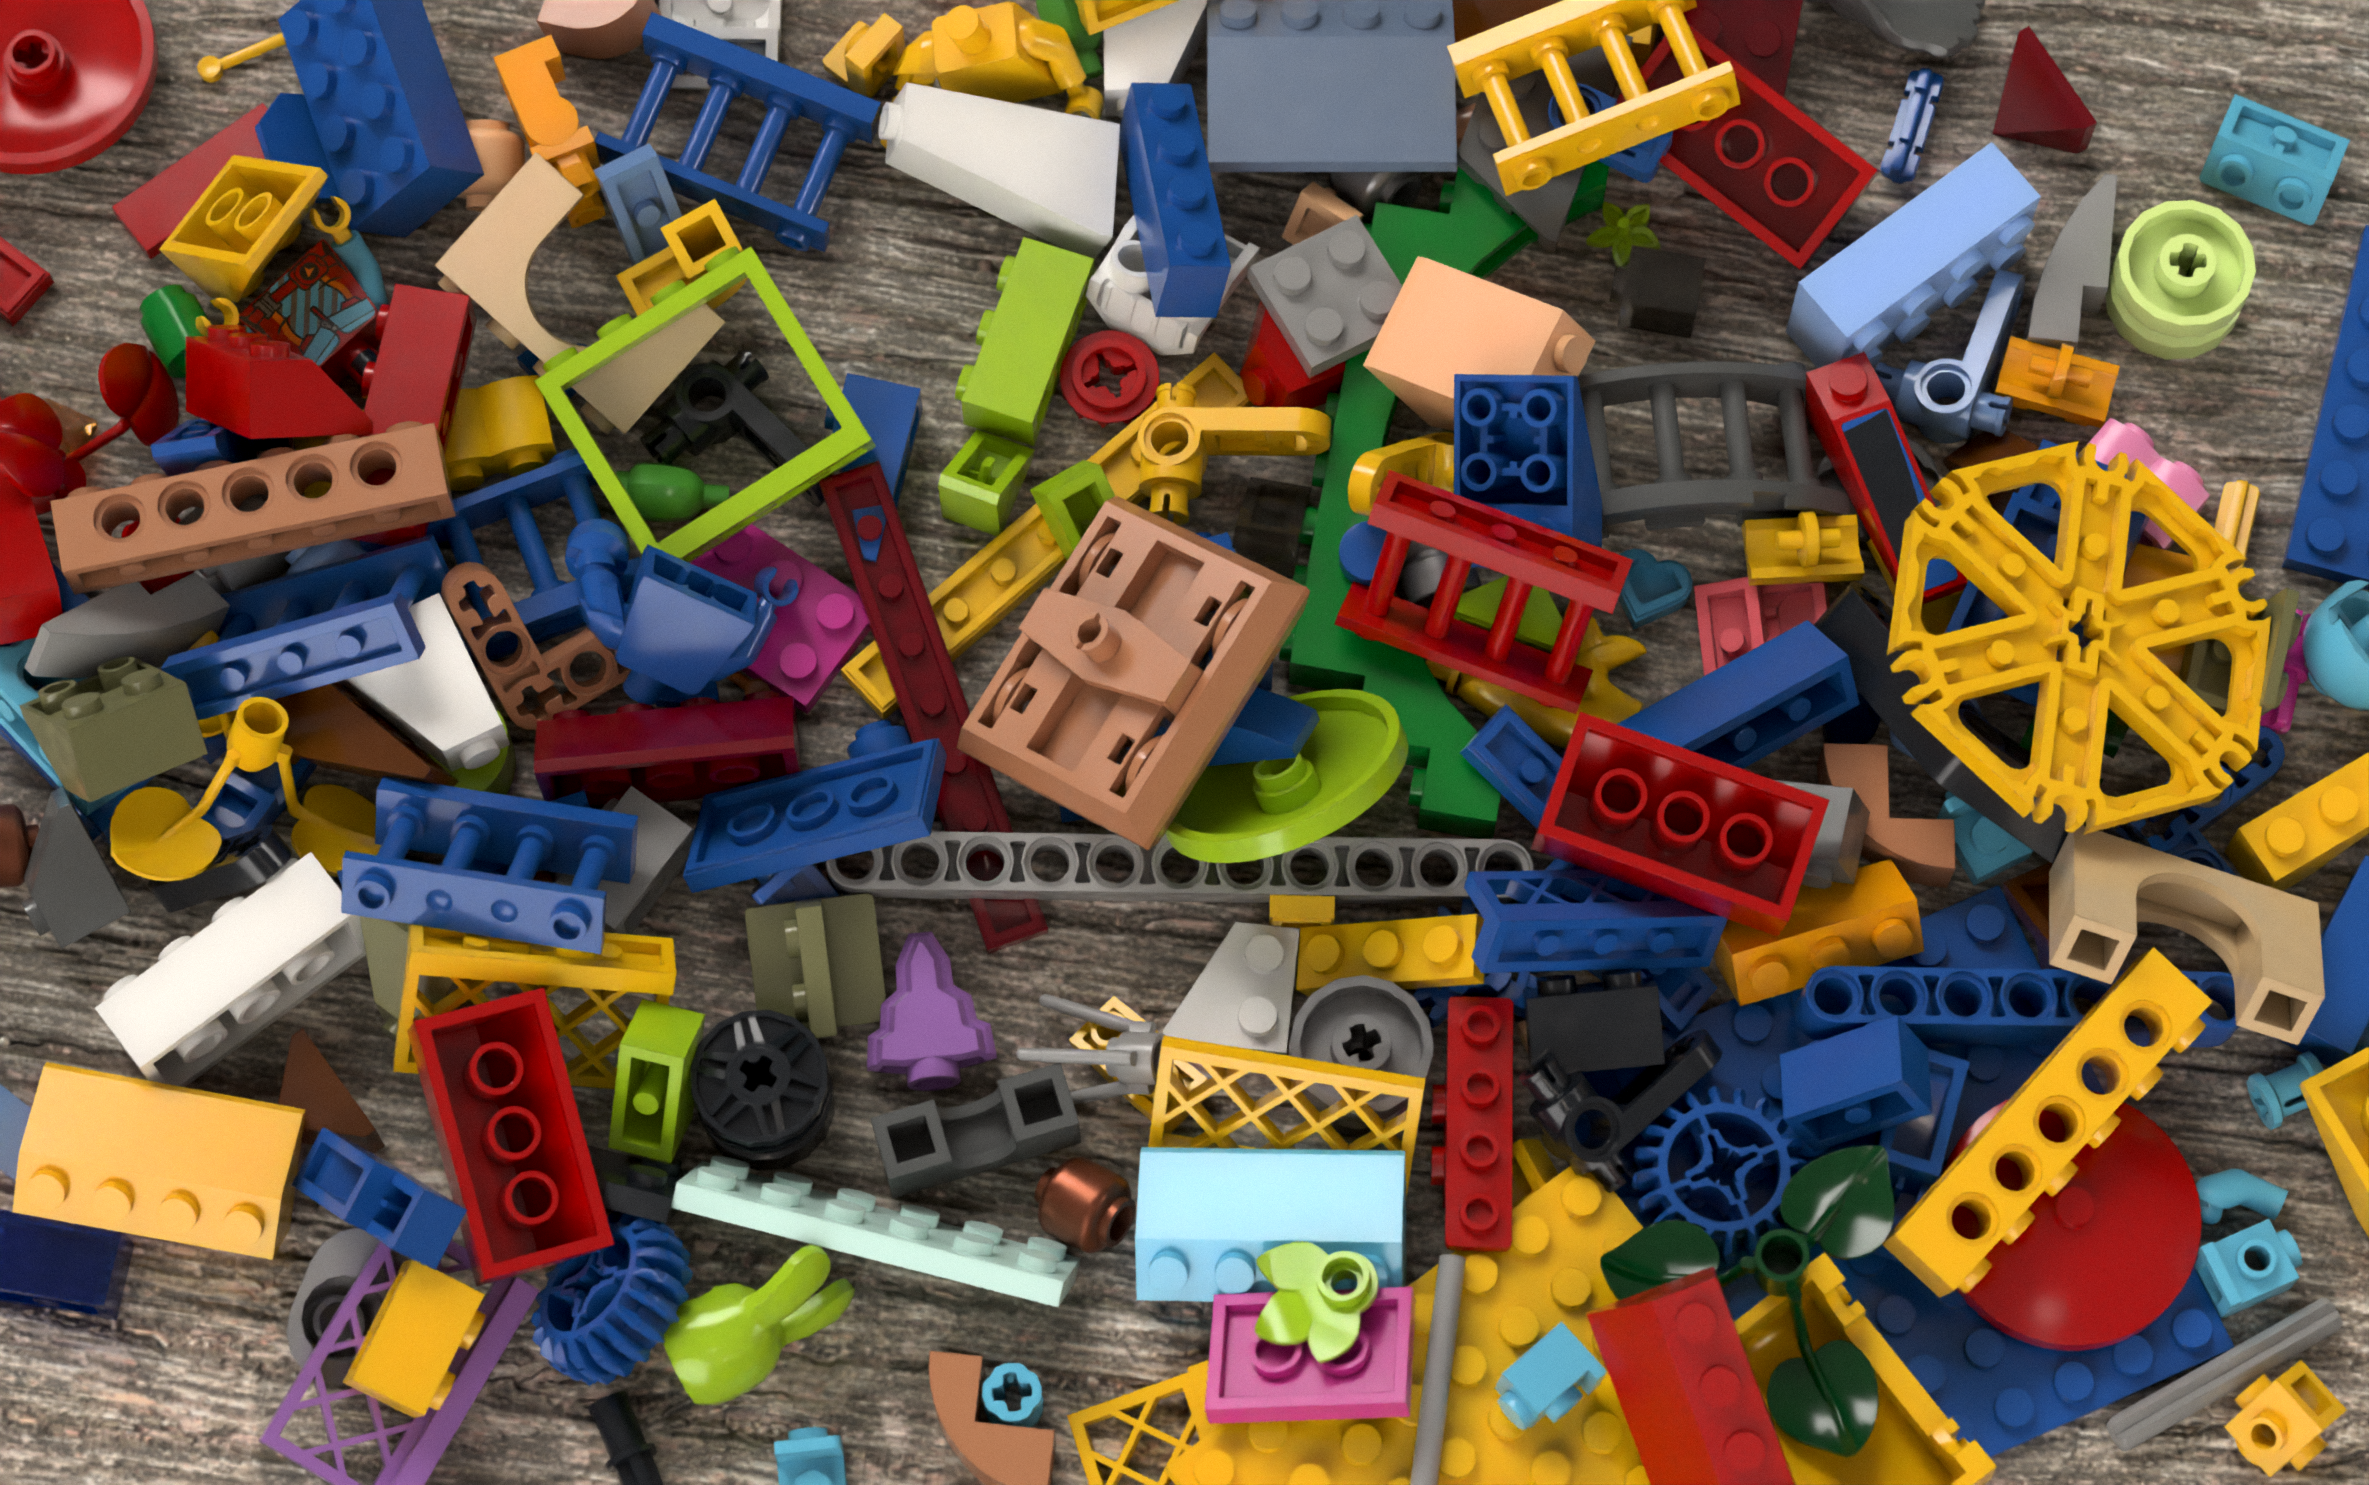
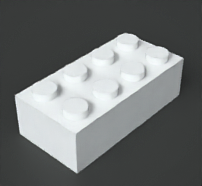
M309 852L300 860L297 858L289 859L277 873L265 881L266 884L249 897L246 899L244 897H237L221 906L212 917L213 923L192 938L188 935L182 936L167 945L158 956L159 962L138 977L134 974L126 976L107 990L104 995L105 1001L96 1006L95 1009L147 1080L186 1087L366 955L360 917L341 913L342 891L312 852Z

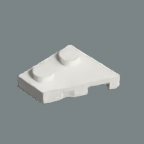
M1235 922L1163 1029V1033L1171 1037L1287 1055L1300 929Z

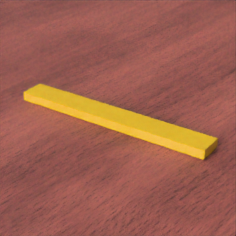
M1215 352L1178 382L1191 385L1197 390L1195 407H1252L1254 405L1244 391L1242 379ZM1176 384L1174 387H1172V394H1171V395H1174L1176 398H1177V384ZM1157 401L1086 460L1101 465L1115 496L1135 505L1146 497L1139 490L1141 451L1138 445V431L1145 413L1157 408ZM1180 441L1170 442L1162 447L1159 454L1165 456L1176 455L1183 451L1187 444ZM1037 503L928 594L952 662L1059 572L1066 564L1067 560L1051 533ZM874 640L840 670L846 682L885 720L899 706Z

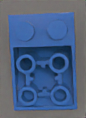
M1454 374V494L1602 548V499L1578 376ZM1472 563L1471 566L1473 568H1486L1475 563Z

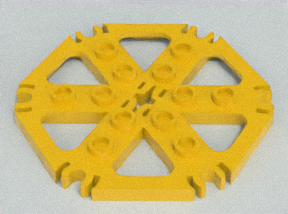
M2079 441L1952 470L1930 490L1933 497L1942 504L1943 510L1934 507L1926 498L1912 510L1911 515L1905 520L1887 655L1895 651L1908 650L1890 665L1891 671L1896 673L1910 670L1917 674L1920 679V685L1912 687L1902 696L1904 704H1920L1927 698L1932 703L1920 704L1910 715L2024 818L2031 812L2033 821L2042 824L2052 815L2053 804H2057L2066 813L2065 831L2073 833L2086 820V827L2083 833L2085 835L2212 801L2231 785L2234 780L2221 768L2220 761L2227 763L2237 773L2251 761V755L2258 749L2262 707L2259 705L2267 662L2271 616L2264 620L2250 621L2265 609L2268 604L2266 599L2247 601L2239 593L2238 588L2244 586L2256 576L2251 568L2243 567L2237 569L2247 558L2140 460L2136 458L2129 465L2127 454L2119 452L2109 461L2107 471H2105L2095 461L2096 444L2089 443L2076 456V448ZM2037 483L2047 484L2056 490L2061 499V511L2054 564L1985 502L1987 496ZM2137 511L2145 514L2183 548L2193 561V572L2122 589L2131 512ZM1944 559L1950 562L2009 617L1944 634H1929L1921 623V608L1929 561ZM2227 569H2236V570H2235L2232 574H2230ZM2080 620L2081 625H2083L2084 636L2093 639L2082 651L2081 646H2079L2078 635L2069 632ZM2206 639H2215L2225 644L2232 657L2225 715L2221 717L2152 653ZM2057 650H2059V653H2058V661H2056V658H2057ZM2039 682L2030 762L2024 769H2014L2006 765L1962 724L1958 714L1959 705L1965 700ZM2108 707L2167 761L2171 770L2170 780L2167 784L2119 797L2108 796L2101 791L2099 783Z

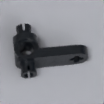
M741 348L737 355L724 366L715 360H711L709 363L697 364L687 369L679 378L675 393L656 408L657 416L661 422L651 431L640 437L643 446L653 458L659 455L658 463L672 464V461L685 450L698 456L708 446L723 443L732 438L737 432L775 469L809 448L751 393L757 386L767 381L769 375L756 358L752 362L749 361L752 354L744 348ZM716 396L724 400V403L714 411L703 412L694 408L696 403L704 397ZM819 483L801 493L805 499L817 507L825 503Z
M1701 1029L1692 1032L1674 1043L1664 1052L1665 1064L1648 1066L1611 1100L1600 1097L1582 1072L1567 1075L1558 1064V1059L1552 1053L1533 1062L1531 1066L1536 1072L1532 1073L1530 1069H1525L1520 1075L1519 1080L1535 1098V1101L1529 1108V1113L1539 1125L1541 1140L1546 1149L1555 1157L1565 1160L1576 1175L1591 1172L1604 1186V1189L1610 1193L1627 1183L1621 1176L1623 1173L1628 1178H1632L1635 1175L1634 1173L1638 1171L1637 1164L1631 1161L1622 1148L1710 1071L1720 1060L1722 1050L1707 1030ZM1584 1112L1590 1121L1591 1128L1588 1139L1581 1145L1575 1135V1124L1578 1117Z

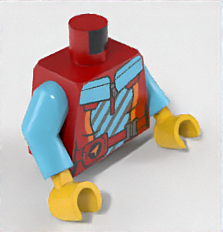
M330 196L333 204L338 207L340 212L338 222L333 226H326L321 221L320 215L315 208H311L309 218L311 224L318 231L331 234L334 239L331 246L324 239H321L240 314L234 303L226 298H216L210 300V302L223 313V325H238L239 323V325L246 327V333L267 334L268 341L290 343L291 352L312 359L336 384L349 375L361 386L367 362H376L378 351L375 349L381 342L376 341L375 337L376 320L380 306L388 304V299L379 264L357 230L350 231L348 228L351 220V211L348 204L341 198ZM199 316L196 318V328L202 335L207 336V326L212 324L204 316Z

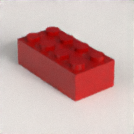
M1688 23L1708 69L1730 61L1734 70L1741 104L1727 109L1725 113L1715 119L1708 121L1699 120L1673 130L1672 145L1667 155L1662 156L1660 163L1796 268L1804 270L1879 174L1880 170ZM1665 36L1640 68L1649 92L1684 79L1683 73ZM1622 93L1617 98V105L1626 102Z

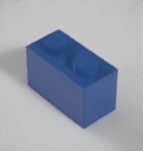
M1898 1015L1887 1019L1874 1020L1863 1027L1828 1039L1815 1040L1804 1047L1780 1054L1783 1120L1799 1137H1802V1140L1814 1152L1933 1113L1928 1048Z

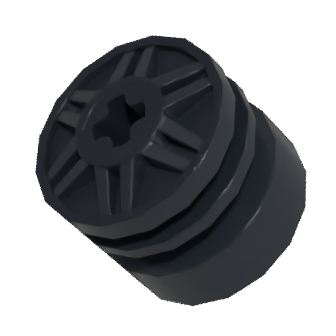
M772 1010L742 1011L717 1023L699 1043L690 1067L691 1094L700 1121L712 1146L725 1157L746 1162L750 1165V1169L756 1171L785 1169L808 1158L826 1138L835 1114L832 1079L829 1074L826 1056L816 1036L796 1018ZM767 1072L770 1073L774 1085L770 1088L761 1084L755 1092H752L748 1079L753 1077L761 1080Z

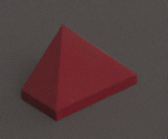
M2030 26L2019 31L2010 57L1993 135L2079 154L2088 148L2097 121Z

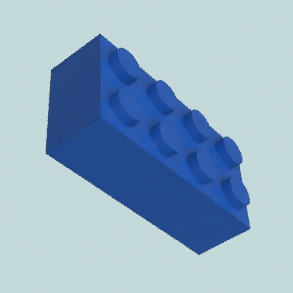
M300 0L278 19L339 196L350 208L351 220L349 225L351 230L406 238L484 175L422 0Z

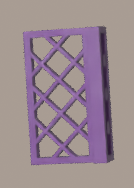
M451 1240L444 1255L459 1264L442 1268L440 1260L436 1270L446 1275L467 1269L472 1271L467 1250ZM379 1241L258 1441L331 1485H362L347 1476L340 1448L377 1439L383 1467L372 1485H425L540 1290L518 1276L492 1282L477 1309L486 1314L484 1323L468 1350L461 1347L458 1348L448 1368V1371L456 1374L447 1398L438 1411L429 1407L425 1416L412 1417L409 1423L385 1429L378 1400L366 1395L375 1432L338 1441L329 1402L361 1394L362 1392L351 1388L327 1395L321 1365L331 1352L354 1347L357 1354L365 1336L362 1337L356 1308L364 1295L389 1289L396 1276L390 1253L392 1249ZM383 1265L387 1282L370 1286ZM348 1322L352 1340L335 1344ZM312 1380H314L317 1397L300 1402ZM320 1405L329 1444L303 1450L279 1436L295 1410ZM403 1432L390 1453L386 1436ZM331 1451L335 1468L313 1455Z

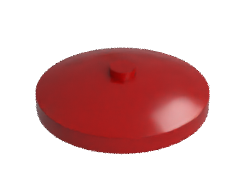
M0 0V172L25 175L45 174L77 166L107 150L132 127L149 100L158 68L156 32L143 0Z
M2091 1091V1092H2093V1093H2095V1094L2104 1095V1094H2102V1093H2098V1092H2095V1091ZM2008 1100L1990 1109L1967 1129L1950 1154L1942 1174ZM2122 1102L2114 1111L2121 1119L2116 1129L2097 1148L2094 1149L2086 1143L2072 1158L2071 1161L2079 1169L2066 1185L2053 1197L2043 1191L2028 1209L2036 1217L2025 1231L2010 1245H2007L2000 1239L1989 1251L1985 1258L1992 1264V1267L1984 1277L1966 1294L1958 1287L1956 1288L1968 1305L1984 1320L2015 1339L2038 1347L2061 1351L2091 1350L2116 1344L2141 1332L2156 1321L2181 1292L2192 1272L2197 1259L2202 1229L2201 1206L2193 1175L2186 1160L2169 1136L2153 1120L2125 1102ZM2043 1110L2038 1121L2041 1133L2048 1140L2061 1143L2065 1135V1127L2061 1118L2051 1111ZM1999 1158L1995 1167L1997 1180L2004 1188L2018 1191L2022 1184V1174L2019 1167L2009 1159ZM1956 1206L1952 1213V1224L1955 1231L1963 1238L1974 1240L1979 1232V1222L1976 1215L1966 1207Z

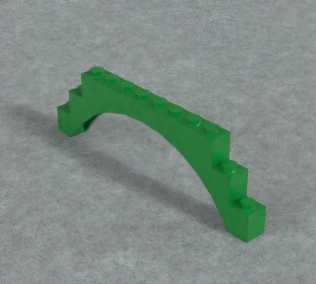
M1599 161L1587 164L1564 226L1603 207L1609 166ZM1459 166L1456 180L1444 179L1438 212L1376 202L1372 224L1362 222L1402 286L1417 256L1428 258L1478 278L1486 279L1527 245L1538 240V234L1516 213L1510 216L1493 200V195L1486 186L1476 183ZM1370 348L1345 361L1340 393L1328 392L1324 413L1331 418L1332 439L1329 450L1316 454L1312 477V486L1322 487L1319 508L1307 506L1301 535V544L1311 545L1308 566L1296 564L1293 581L1307 587L1310 590V594L1303 614L1280 649L1279 661L1290 662L1289 684L1322 690L1351 689L1365 691L1382 697L1393 706L1408 739V756L1405 765L1415 766L1408 805L1420 807L1418 829L1476 839H1493L1501 793L1459 753L1477 734V731L1446 698L1424 659L1380 641L1363 639L1353 631L1334 625L1338 612L1352 585V582L1344 576L1339 566L1340 542L1349 528L1369 519V516L1356 514L1350 508L1348 483L1351 471L1363 453L1386 446L1399 398L1363 366L1371 350Z

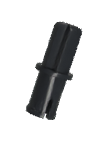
M616 1392L591 1404L588 1410L596 1422L610 1457L606 1463L608 1471L611 1473L616 1472L621 1485H664L653 1459L657 1449L654 1443L646 1442L630 1404L628 1392Z

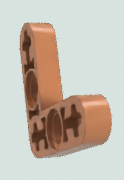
M478 562L461 563L453 567L446 574L442 582L441 596L461 636L501 708L517 726L523 729L536 730L537 721L552 720V716L558 712L578 709L624 682L631 669L620 665L618 662L616 663L614 655L608 648L603 646L589 628L582 630L540 654L502 583L487 566ZM474 581L479 587H484L480 591V597L492 616L481 620L477 611L468 601H461L466 596L465 589L463 588L466 583ZM500 631H511L517 635L518 639L515 653L509 659L501 662L488 659L485 651L490 637ZM585 651L599 653L601 668L596 676L587 681H576L571 678L570 664L579 653ZM555 670L557 677L568 688V691L562 695L553 686L555 683L547 675ZM528 686H532L534 690L540 692L537 695L540 705L531 711L524 704H521L524 701L521 691Z

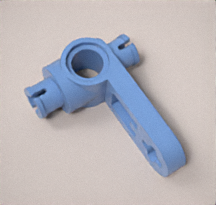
M1999 269L1996 272L1962 361L1942 358L1924 363L1912 359L1906 370L1887 366L1886 363L1882 362L1877 364L1875 372L1878 374V378L1888 394L1892 405L1895 406V412L1899 421L1917 425L1920 432L1926 438L1943 444L1970 439L1975 429L1994 433L1995 436H2003L2006 430V426L2003 423L2008 424L2013 398L1989 393L2018 316L2025 288V275ZM1942 397H1952L1959 400L1951 405H1940L1934 402Z

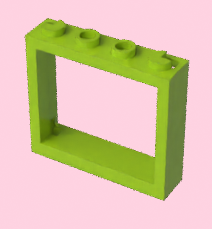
M734 246L717 254L704 266L708 273L687 286L683 280H678L664 287L651 297L650 300L654 305L652 308L634 319L631 318L629 313H626L611 320L597 331L596 334L600 339L599 341L579 353L575 347L558 353L543 365L546 374L534 380L641 554H643L648 544L691 563L819 483V480L829 477L876 447L751 246L742 252ZM748 277L842 428L658 542L565 390Z

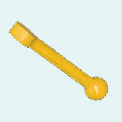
M283 33L274 35L220 59L215 56H205L198 62V73L206 82H217L223 76L225 69L285 45Z

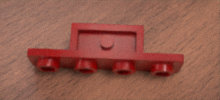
M1453 996L1449 998L1447 1006V1064L1444 1084H1432L1431 1123L1443 1124V1146H1431L1430 1185L1443 1186L1442 1208H1445V1247L1448 1250L1507 1252L1512 1244L1513 1001L1510 998Z

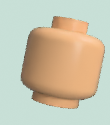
M488 119L465 121L484 172L482 177L457 196V198L466 199L467 210L482 212L525 164L524 140L521 136L511 132L510 123L505 121Z

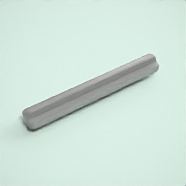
M2320 1298L2112 1416L2106 1424L2110 1437L2120 1450H2131L2336 1333L2343 1325L2339 1312L2327 1298Z

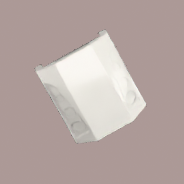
M1133 215L1123 227L1097 271L1090 278L1086 297L1109 328L1138 338L1150 350L1159 355L1193 354L1201 337L1214 318L1155 317L1135 216ZM1226 234L1224 236L1231 269L1219 310L1246 277L1249 266L1254 264L1260 247L1251 242L1245 245Z

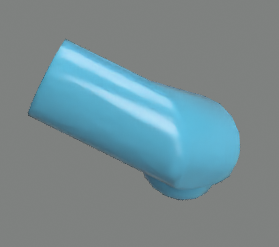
M2231 1168L2200 1178L2195 1183L2201 1206V1221L2206 1224L2219 1222L2224 1209L2238 1205L2276 1220L2288 1194V1190L2241 1169Z

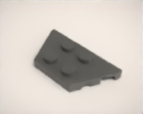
M1625 35L1627 43L1631 49L1633 37ZM1601 46L1566 59L1576 83L1588 85L1613 97L1618 83ZM1539 69L1508 81L1531 138L1550 132L1548 106L1554 94L1544 70ZM1480 92L1457 152V165L1476 183L1486 186L1491 191L1493 200L1510 216L1516 213L1538 234L1537 242L1546 250L1555 252L1587 165L1551 178L1545 185L1537 189L1521 190L1506 196L1492 154L1504 150L1508 146L1485 92ZM1585 103L1590 115H1593V109L1590 105ZM1559 110L1558 118L1565 126L1567 125L1561 110Z

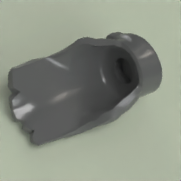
M1806 0L1830 4L1833 10L1843 19L1863 23L1872 32L1878 34L1895 47L1924 52L1943 58L1955 56L1957 53H1960L1961 49L1968 48L1975 42L1979 29L1976 24L1980 21V10L1985 6V0Z

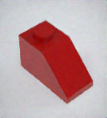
M1260 301L1239 376L1242 379L1243 388L1248 399L1256 406L1312 409L1326 403L1329 391L1337 392L1343 380L1346 362L1344 361L1309 378L1264 304Z

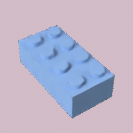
M1993 142L1989 143L1799 281L1786 333L1817 368L1865 352L1872 367H1874L1883 356L1881 351L1897 339L1903 344L1911 341L1928 326L1931 321L1929 316L1945 304L1950 309L1957 307L1977 289L1979 285L1977 280L1992 269L1996 272L1999 269L2008 270L2024 255L2026 248L2023 245L2027 235L2035 226L2032 220L2041 196Z

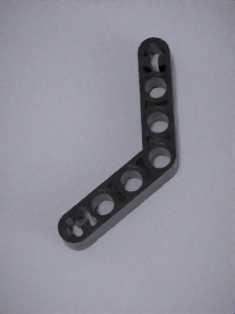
M1851 581L1816 621L1814 626L1849 656L1858 692L1937 783L2053 864L2069 833L2065 831L2066 813L2064 809L2057 804H2053L2052 815L2042 824L2033 821L2031 812L2023 818L1910 715L1920 704L1932 703L1927 698L1920 704H1904L1902 696L1912 687L1921 683L1919 677L1913 671L1903 670L1896 673L1891 671L1890 665L1904 652L1908 651H1895L1887 655L1893 610L1871 589L1857 581ZM1970 700L1960 703L1958 714L1962 724L1998 758L2014 769H2024L2029 765L2031 752L1991 725ZM2131 823L2100 830L2101 832L2152 848L2144 835Z

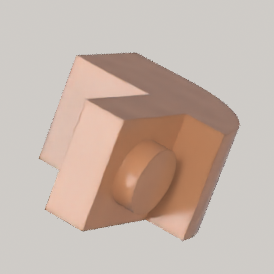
M544 0L537 23L545 36L551 34L559 52L587 58L604 59L625 54L643 43L642 32L651 12L661 16L662 14L654 0Z

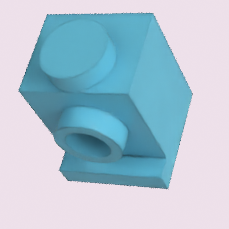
M2267 1219L2215 1243L2212 1241L2201 1246L2198 1250L2194 1268L2222 1320L2290 1290L2300 1278L2295 1268L2302 1265V1256L2292 1235L2286 1229L2276 1233L2270 1219ZM2249 1251H2255L2264 1270L2255 1271L2250 1269L2245 1263L2244 1254Z
M1561 1321L1502 1373L1494 1389L1501 1395L1497 1402L1503 1413L1515 1426L1525 1430L1528 1427L1532 1428L1545 1415L1553 1423L1557 1422L1582 1399L1583 1395L1577 1387L1580 1385L1588 1395L1591 1394L1600 1385L1607 1370Z

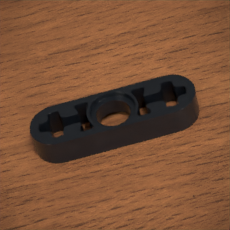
M266 825L223 839L216 859L202 873L178 881L150 879L148 888L168 912H175L261 884L277 873L292 856V850L272 825Z

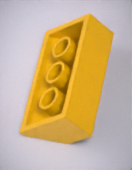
M46 1062L42 1069L19 1150L12 1212L273 1260L291 1226L295 1187L291 1184L298 1173L306 1109Z

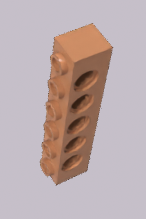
M415 421L397 423L390 426L385 433L361 438L352 434L333 436L325 440L322 446L297 451L288 447L273 448L261 453L258 459L234 464L225 460L210 461L199 465L195 472L170 477L160 473L146 474L135 478L131 485L106 490L96 486L82 487L71 491L67 498L50 501L61 570L74 595L456 517L443 446L435 423L423 425ZM387 468L395 471L392 479L385 484L370 485L366 483L369 475L378 469ZM324 481L332 484L329 491L321 497L311 499L302 496L305 489L315 482ZM256 494L268 496L265 504L255 511L246 512L239 510L241 503L249 496ZM198 507L204 509L201 517L191 524L180 525L175 523L178 515L188 508ZM129 520L140 522L136 531L127 537L115 538L111 536L113 530L122 522Z

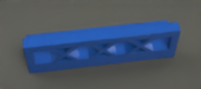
M1589 869L1469 872L1464 885V889L1484 919L1471 955L1481 973L1709 967L1728 920ZM1609 892H1619L1636 901L1627 902ZM1562 893L1581 903H1569L1552 894ZM1496 895H1507L1523 904H1501Z

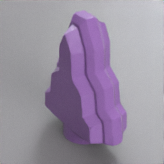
M930 931L908 934L895 965L897 990L881 1004L880 1029L868 1036L867 1071L906 1074L907 1086L913 1090L935 1091L947 1089L960 1083L961 1068L978 1065L997 1058L991 1025L977 1019L972 995L953 984L950 959L933 933Z

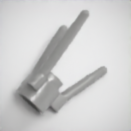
M1049 994L1040 996L1039 1003L1044 1007L1122 1032L1119 1037H1112L1108 1041L1106 1050L1020 1048L1016 1053L1019 1060L1105 1065L1108 1075L1118 1078L1119 1081L1070 1092L1073 1104L1088 1103L1127 1094L1151 1095L1153 1093L1157 1080L1163 1035H1165L1164 1033H1156L1155 1022L1132 1021L1064 998L1061 999Z

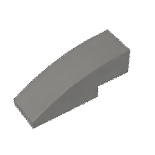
M2104 174L2081 200L2061 230L2038 282L2025 323L2024 340L2060 349L2061 344L2064 343L2074 346L2075 352L2079 340L2081 311L2099 312L2109 283L2117 175Z
M196 572L153 594L148 593L138 582L116 586L42 624L24 668L32 676L85 678L97 675V668L104 662L124 656L138 658L158 668L163 666L168 656L188 651L208 631L212 630L218 634L230 605Z

